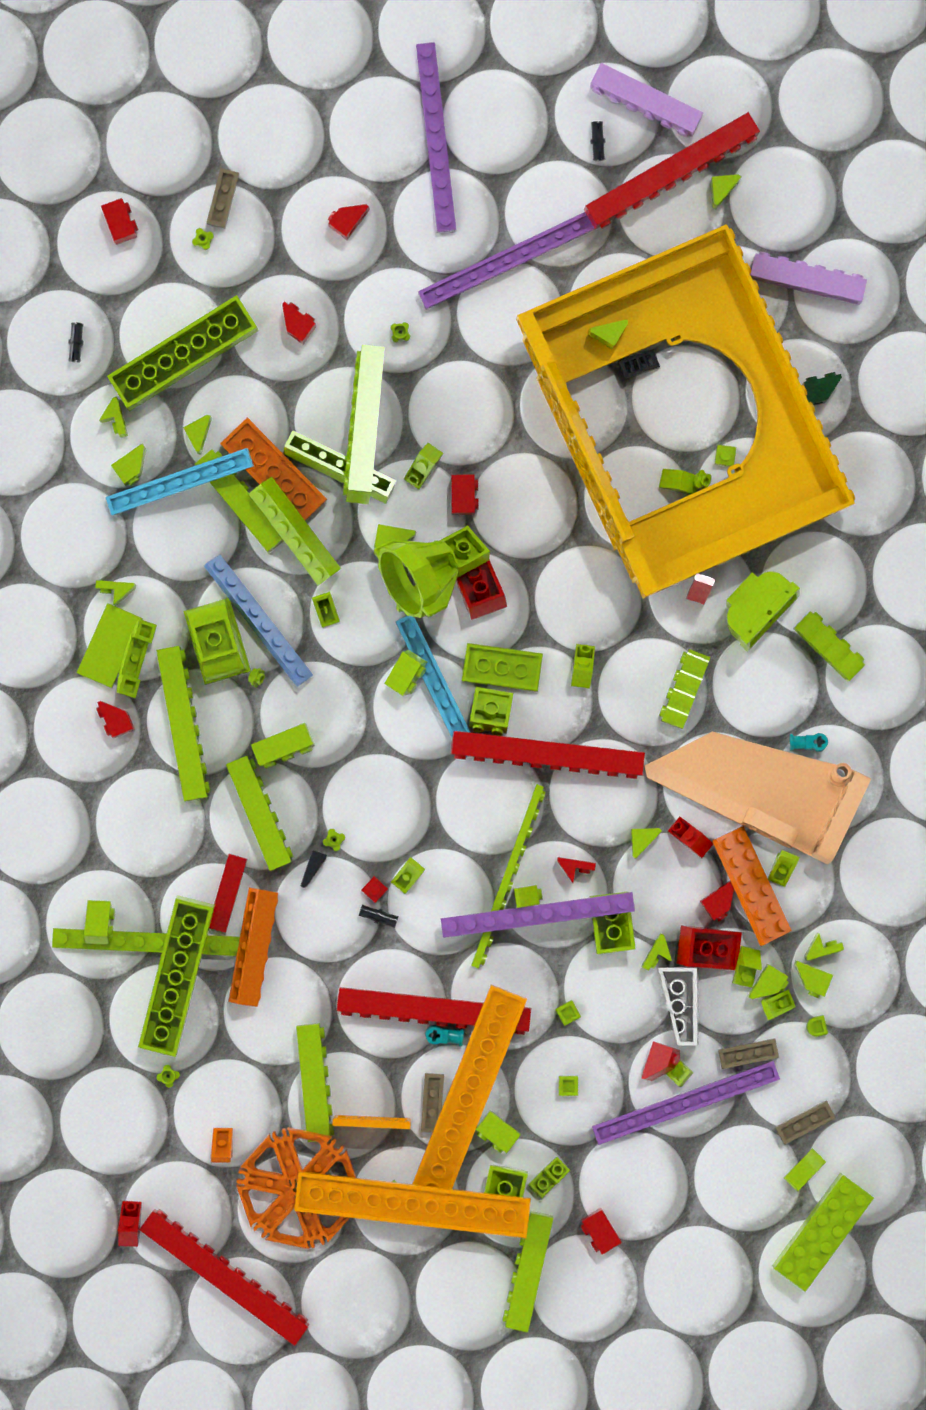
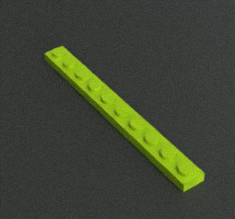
M536 784L491 911L504 910L507 900H504L506 892L510 893L513 885V882L510 881L512 874L516 875L520 866L517 863L518 857H523L526 846L523 843L525 838H530L533 830L530 827L531 821H536L539 813L536 807L538 802H543L546 793L541 785ZM492 931L483 932L471 966L479 968L480 965L484 966L487 955L484 954L486 946L490 947L494 938L490 936Z
M53 928L52 948L162 953L167 933L113 931V937H109V944L85 943L84 929ZM207 935L203 954L237 956L240 937Z

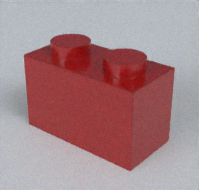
M120 198L101 205L116 245L137 237L135 231H138L135 219L132 221L129 214L132 211L128 202L124 203L123 199Z
M474 474L451 475L452 515H475V510H479V498H475V491H478V479H474Z
M602 1208L581 1219L583 1223L581 1228L586 1236L590 1234L593 1239L590 1243L596 1252L600 1251L603 1255L622 1243Z

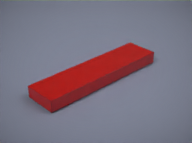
M228 854L214 903L215 908L210 929L224 933L227 932L247 863L246 858Z

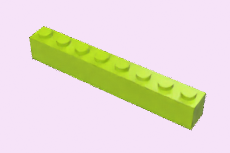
M180 646L156 650L183 798L184 801L207 798L211 790L209 781L205 782L204 774H207L206 763H202L201 755H204L202 743L198 744L197 736H200L199 725H195L194 722L197 713L195 706H191L190 699L193 698L192 688L188 687L187 680H190L188 668L185 669L183 661H186L185 650H181Z

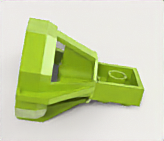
M467 525L439 541L436 540L429 543L391 539L376 547L374 554L379 559L378 568L388 593L397 603V611L399 613L403 611L407 616L422 618L424 616L431 617L446 609L457 577L489 561L490 550ZM403 563L411 573L416 583L414 587L411 584L405 572Z

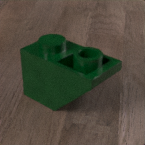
M835 372L825 374L824 378L817 379V376L806 378V381L802 384L806 388L808 402H811L813 405L825 403L841 380V374L836 375Z

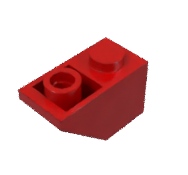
M284 301L282 307L287 333L304 345L316 328L315 319L308 313H305V315L298 311L299 307L292 302L287 304Z
M102 701L97 702L99 707L96 710L100 718L104 717L106 722L104 729L108 736L111 735L112 738H116L135 730L127 711Z
M680 816L668 830L670 834L700 858H703L714 845L702 832Z
M122 1201L118 1227L119 1246L138 1247L142 1202Z

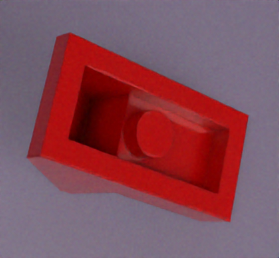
M557 857V862L572 883L574 882L576 868H579V872L590 874L591 870L595 871L596 863Z

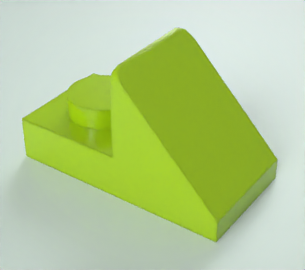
M116 396L112 398L99 421L105 423L115 420L112 423L115 434L118 433L122 438L128 436L120 402Z
M96 580L95 588L104 594H111L114 591L113 605L116 606L136 589V584Z
M781 850L776 856L768 880L785 887L799 861V857Z
M410 857L392 879L391 883L406 894L424 872L425 868Z
M661 933L658 935L641 967L648 971L650 968L654 969L659 961L657 958L658 954L672 961L665 935Z
M816 933L804 958L808 961L843 951L842 942L837 943V940L826 942V946L823 947L820 934Z
M741 946L732 983L752 988L756 971L762 970L760 950Z
M789 989L761 1000L768 1020L796 1007Z

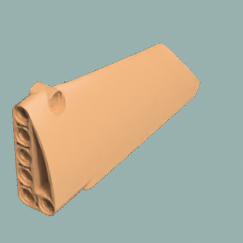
M710 732L644 765L648 779L785 847H793L827 865L834 859L871 778L852 770L846 763L836 765L716 732ZM837 769L843 770L845 777H840L837 774Z

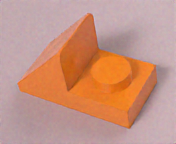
M213 1128L211 1163H231V1158L233 1157V1128Z

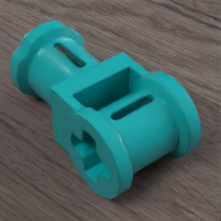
M822 733L806 736L790 734V751L805 749L820 752L828 745V738ZM817 738H820L821 741H824V744H822L820 747H818L817 744H814V741H816Z
M431 1025L426 1029L425 1035L427 1041L431 1044L455 1043L462 1046L464 1029L460 1031L449 1030L448 1028ZM433 1030L440 1034L435 1039H432L431 1035H429V1033H433Z

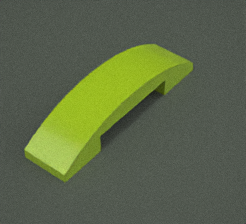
M138 619L123 655L118 677L117 693L136 698L141 681L138 679L148 644L152 643L157 627L156 624Z

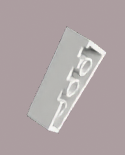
M659 967L658 970L678 1046L699 1045L698 967Z

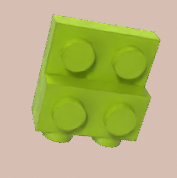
M476 687L469 727L478 733L487 730L496 736H501L503 733L507 734L514 693Z

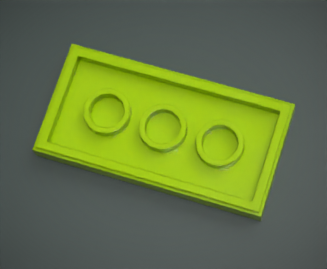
M107 603L77 673L113 688L130 635L138 619L143 620V618Z
M467 643L462 681L538 692L543 654Z

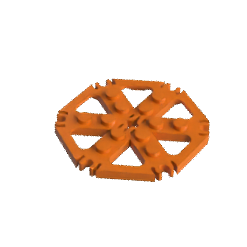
M290 1127L287 1130L282 1128V1137H278L276 1132L273 1131L272 1137L274 1140H272L269 1133L242 1163L238 1173L244 1174L245 1178H238L236 1187L250 1226L252 1227L256 1223L254 1231L258 1228L264 1229V1232L261 1234L262 1238L267 1233H270L265 1240L310 1249L308 1241H310L311 1247L315 1248L314 1240L319 1239L321 1244L324 1245L326 1238L328 1243L350 1217L340 1216L332 1226L325 1227L322 1225L319 1214L296 1211L303 1235L298 1237L280 1233L277 1230L278 1225L295 1208L296 1190L294 1188L296 1187V1181H298V1172L325 1174L335 1162L339 1161L343 1163L348 1177H357L347 1149L340 1154L343 1151L344 1145H341L338 1149L334 1148L333 1144H335L337 1139H332L329 1144L327 1142L332 1136ZM297 1138L316 1141L321 1146L320 1150L304 1168H302L294 1145V1141ZM267 1148H273L283 1174L257 1169L255 1161ZM253 1189L277 1194L278 1196L263 1213H257L253 1208L249 1191Z

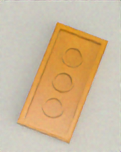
M335 1115L332 1126L410 1129L411 1119Z

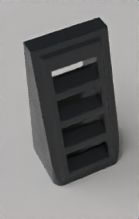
M654 349L618 361L624 380L660 368ZM649 355L651 356L652 362L654 364L652 366H650L647 359V356ZM641 358L644 359L646 365L645 368L642 367L640 361ZM636 360L639 370L635 369L633 361ZM627 363L630 364L632 370L630 373L626 366Z
M312 851L300 885L301 887L305 888L308 886L326 860V854Z

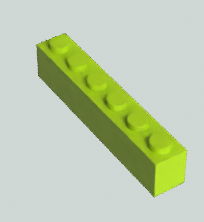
M291 432L284 446V455L344 483L347 461L345 455L300 433ZM373 470L371 497L386 504L395 487L396 480Z
M211 449L194 464L199 465L222 457L219 451L215 453ZM237 473L211 481L210 484L268 553L284 541L247 492L250 488L243 480L241 482L235 477Z
M272 477L249 493L250 497L318 586L341 569Z
M244 756L227 763V769L269 870L272 871L291 863V858L294 857L290 846L287 848L285 846L284 840H286L283 829H278L276 823L279 822L275 811L271 812L269 805L272 802L268 793L264 794L261 788L264 787L261 776H256L254 769H257L254 759Z
M320 1023L297 1025L306 1131L329 1136L335 1135L334 1126L330 1124L329 1116H333L332 1104H328V1097L331 1096L330 1085H326V1077H329L328 1066H324V1058H327L326 1046H322V1039H325L324 1027H321Z
M530 1211L527 1238H520L519 1245L522 1246V1251L517 1253L515 1264L518 1265L517 1272L512 1274L511 1283L514 1284L513 1291L508 1292L507 1302L510 1303L509 1309L505 1310L502 1321L506 1322V1328L524 1332L529 1331L553 1223L552 1215Z

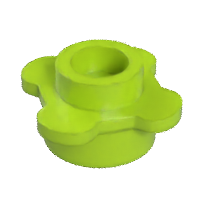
M198 228L192 244L207 250L210 248L211 239L214 238L212 232H206L202 228Z
M393 323L390 329L393 332L392 341H408L410 339L408 323Z
M700 470L693 478V484L696 488H707L711 482V475L706 474L704 470Z
M261 668L252 669L248 682L257 688L265 679V671L261 670Z
M329 829L323 844L324 846L332 847L334 851H338L341 848L342 841L345 840V835L335 832V829Z
M164 1065L163 1071L157 1075V1080L162 1081L166 1084V1087L171 1088L173 1082L180 1077V1073L171 1069L170 1065Z

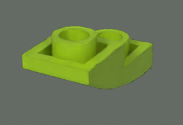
M812 1148L787 1173L784 1179L796 1191H799L826 1161Z
M555 1157L528 1186L542 1199L566 1176L570 1169L558 1157Z

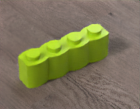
M810 611L793 629L849 682L865 666L863 662L865 659L858 652L854 654L849 649L851 645L842 638L840 640L836 636L837 632L830 625L825 626L822 623L823 618L817 612L812 613Z
M688 649L687 653L683 652L680 663H683L680 670H676L673 680L676 681L674 688H669L666 698L669 699L667 706L663 705L659 714L662 717V722L680 729L684 728L708 666L709 656Z

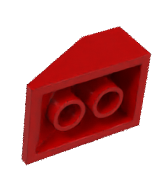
M490 560L457 577L456 582L471 620L507 607L505 594Z
M681 925L676 964L688 967L735 970L740 953L742 932Z

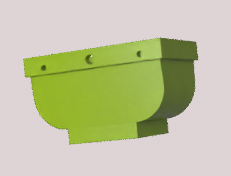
M752 572L726 600V607L729 609L727 613L728 629L740 642V646L748 652L799 597L800 588L794 582L790 583L777 572H765L759 577Z
M229 598L183 611L205 685L251 672Z

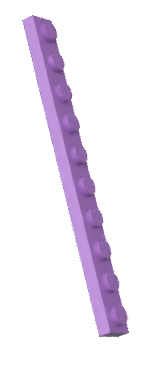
M435 42L416 44L437 233L455 231L456 223Z
M584 212L418 291V294L427 310L595 230Z
M628 892L441 918L443 938L633 912L635 907L633 893Z
M770 1061L593 1125L592 1128L598 1145L780 1080L774 1061Z

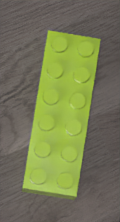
M839 1173L773 1263L772 1267L806 1292L873 1201L874 1197L842 1173Z

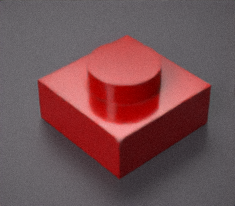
M373 876L361 891L376 903L388 888Z

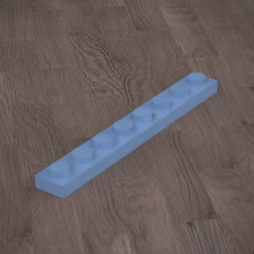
M218 555L204 565L206 570L294 684L298 687L313 676L311 671L224 558Z

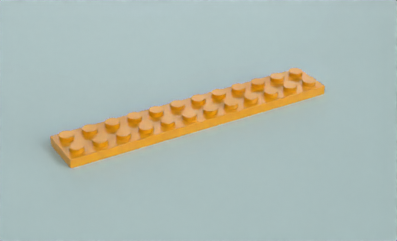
M491 984L412 1184L453 1188L527 998Z
M299 1171L294 1211L527 1238L531 1198Z

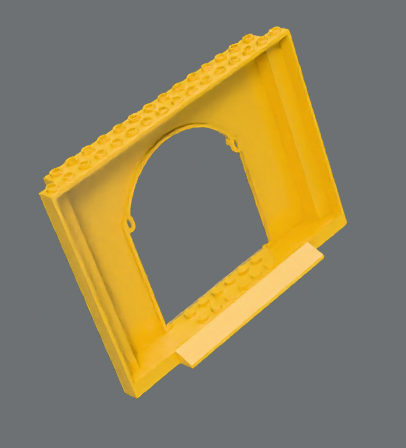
M727 224L523 312L516 317V321L524 336L522 341L538 374L536 379L614 551L618 550L632 583H636L643 599L696 576L697 573L705 572L855 504V495L846 485L847 478L844 472H840L838 467L839 460L830 450L831 443L828 437L823 435L822 423L814 415L815 408L806 398V388L798 380L799 373L790 363L791 356L788 350H784L782 345L783 338L774 328L775 321L772 315L767 313L766 301L763 297H760L758 293L759 286L755 280H752L750 275V266L744 262L742 258L743 251L739 245H736L734 231L732 228L729 229ZM628 320L626 328L613 349L589 336L588 331L590 328ZM664 340L670 346L679 345L682 341H692L710 346L732 360L745 375L751 386L757 409V426L752 446L741 464H735L728 468L727 474L729 478L629 522L618 501L620 499L619 493L616 488H612L610 483L612 481L611 475L602 466L604 460L601 454H597L594 448L596 446L595 440L592 435H588L586 430L588 425L584 418L581 419L578 413L580 411L579 405L576 400H572L566 383Z

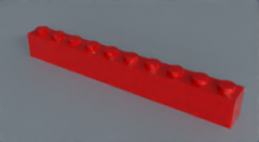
M747 112L585 205L584 211L595 229L599 227L603 229L610 225L611 220L614 218L621 219L628 214V210L632 208L636 210L643 206V202L647 199L652 201L660 196L661 191L673 189L676 187L675 183L680 180L685 182L693 176L694 172L699 171L700 173L709 167L708 164L722 161L727 153L731 152V154H734L741 149V145L753 143L758 139L757 136L760 130L750 113Z
M453 731L450 752L451 755H455V759L466 760V756L474 757L473 761L485 762V758L493 759V763L504 764V761H512V765L523 766V763H531L533 768H542V765H548L551 770H561V767L569 768V772L580 773L581 769L588 770V774L599 775L601 771L607 772V776L618 777V774H626V778L637 779L638 776H643L645 758L644 752Z
M340 987L337 1011H341V1015L352 1016V1013H360V1017L363 1018L379 1015V1019L390 1020L391 1017H397L400 1022H410V1019H416L419 1024H429V1021L437 1022L436 1025L448 1026V1023L456 1024L457 1028L467 1029V1025L475 1026L483 1002ZM524 1007L514 1034L525 1035V1031L529 1032L531 1008Z
M154 1209L139 1229L142 1233L291 1344L296 1345L309 1327L308 1319L300 1313L298 1315L291 1311L293 1308L286 1302L280 1303L276 1300L277 1296L270 1290L264 1291L260 1288L261 1284L253 1278L251 1280L245 1276L246 1273L239 1267L233 1268L229 1265L230 1261L222 1255L220 1257L217 1256L211 1246L201 1244L198 1241L199 1238L192 1232L186 1233L182 1230L184 1227L177 1221H170L164 1211Z

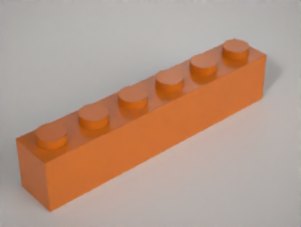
M249 887L228 1002L258 1007L261 998V986L264 981L265 964L268 960L267 953L271 942L272 925L275 921V908L278 904V892Z

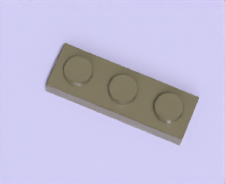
M220 168L206 222L208 225L226 228L239 172Z
M775 1038L718 1049L722 1069L779 1058Z
M425 1073L422 1132H433L440 1115L443 1100L444 1074Z
M824 1101L775 1128L785 1145L836 1117L828 1102Z

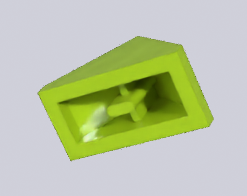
M739 174L713 176L711 178L714 209L718 208L741 180Z
M628 320L590 328L588 331L589 336L613 349L626 328Z
M205 415L183 427L197 454H202L212 420L210 415Z
M663 468L659 488L686 494H693L698 489L693 484L694 474L684 470Z
M330 592L312 597L322 628L340 622Z
M660 828L631 829L632 857L636 859L662 830Z

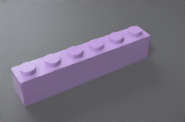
M600 63L590 84V88H592L594 93L598 95L605 94L610 97L611 101L617 104L621 102L627 105L626 107L629 110L643 113V116L649 120L656 119L661 122L662 126L668 129L672 127L678 130L677 132L684 137L693 136L703 115V112L603 63Z
M759 252V254L755 253L750 274L752 280L858 305L863 300L867 279H863L862 275H846L844 271L838 269L829 271L821 265L812 267L808 266V263L804 261H796L795 263L783 256L774 258L770 257V254L766 252Z

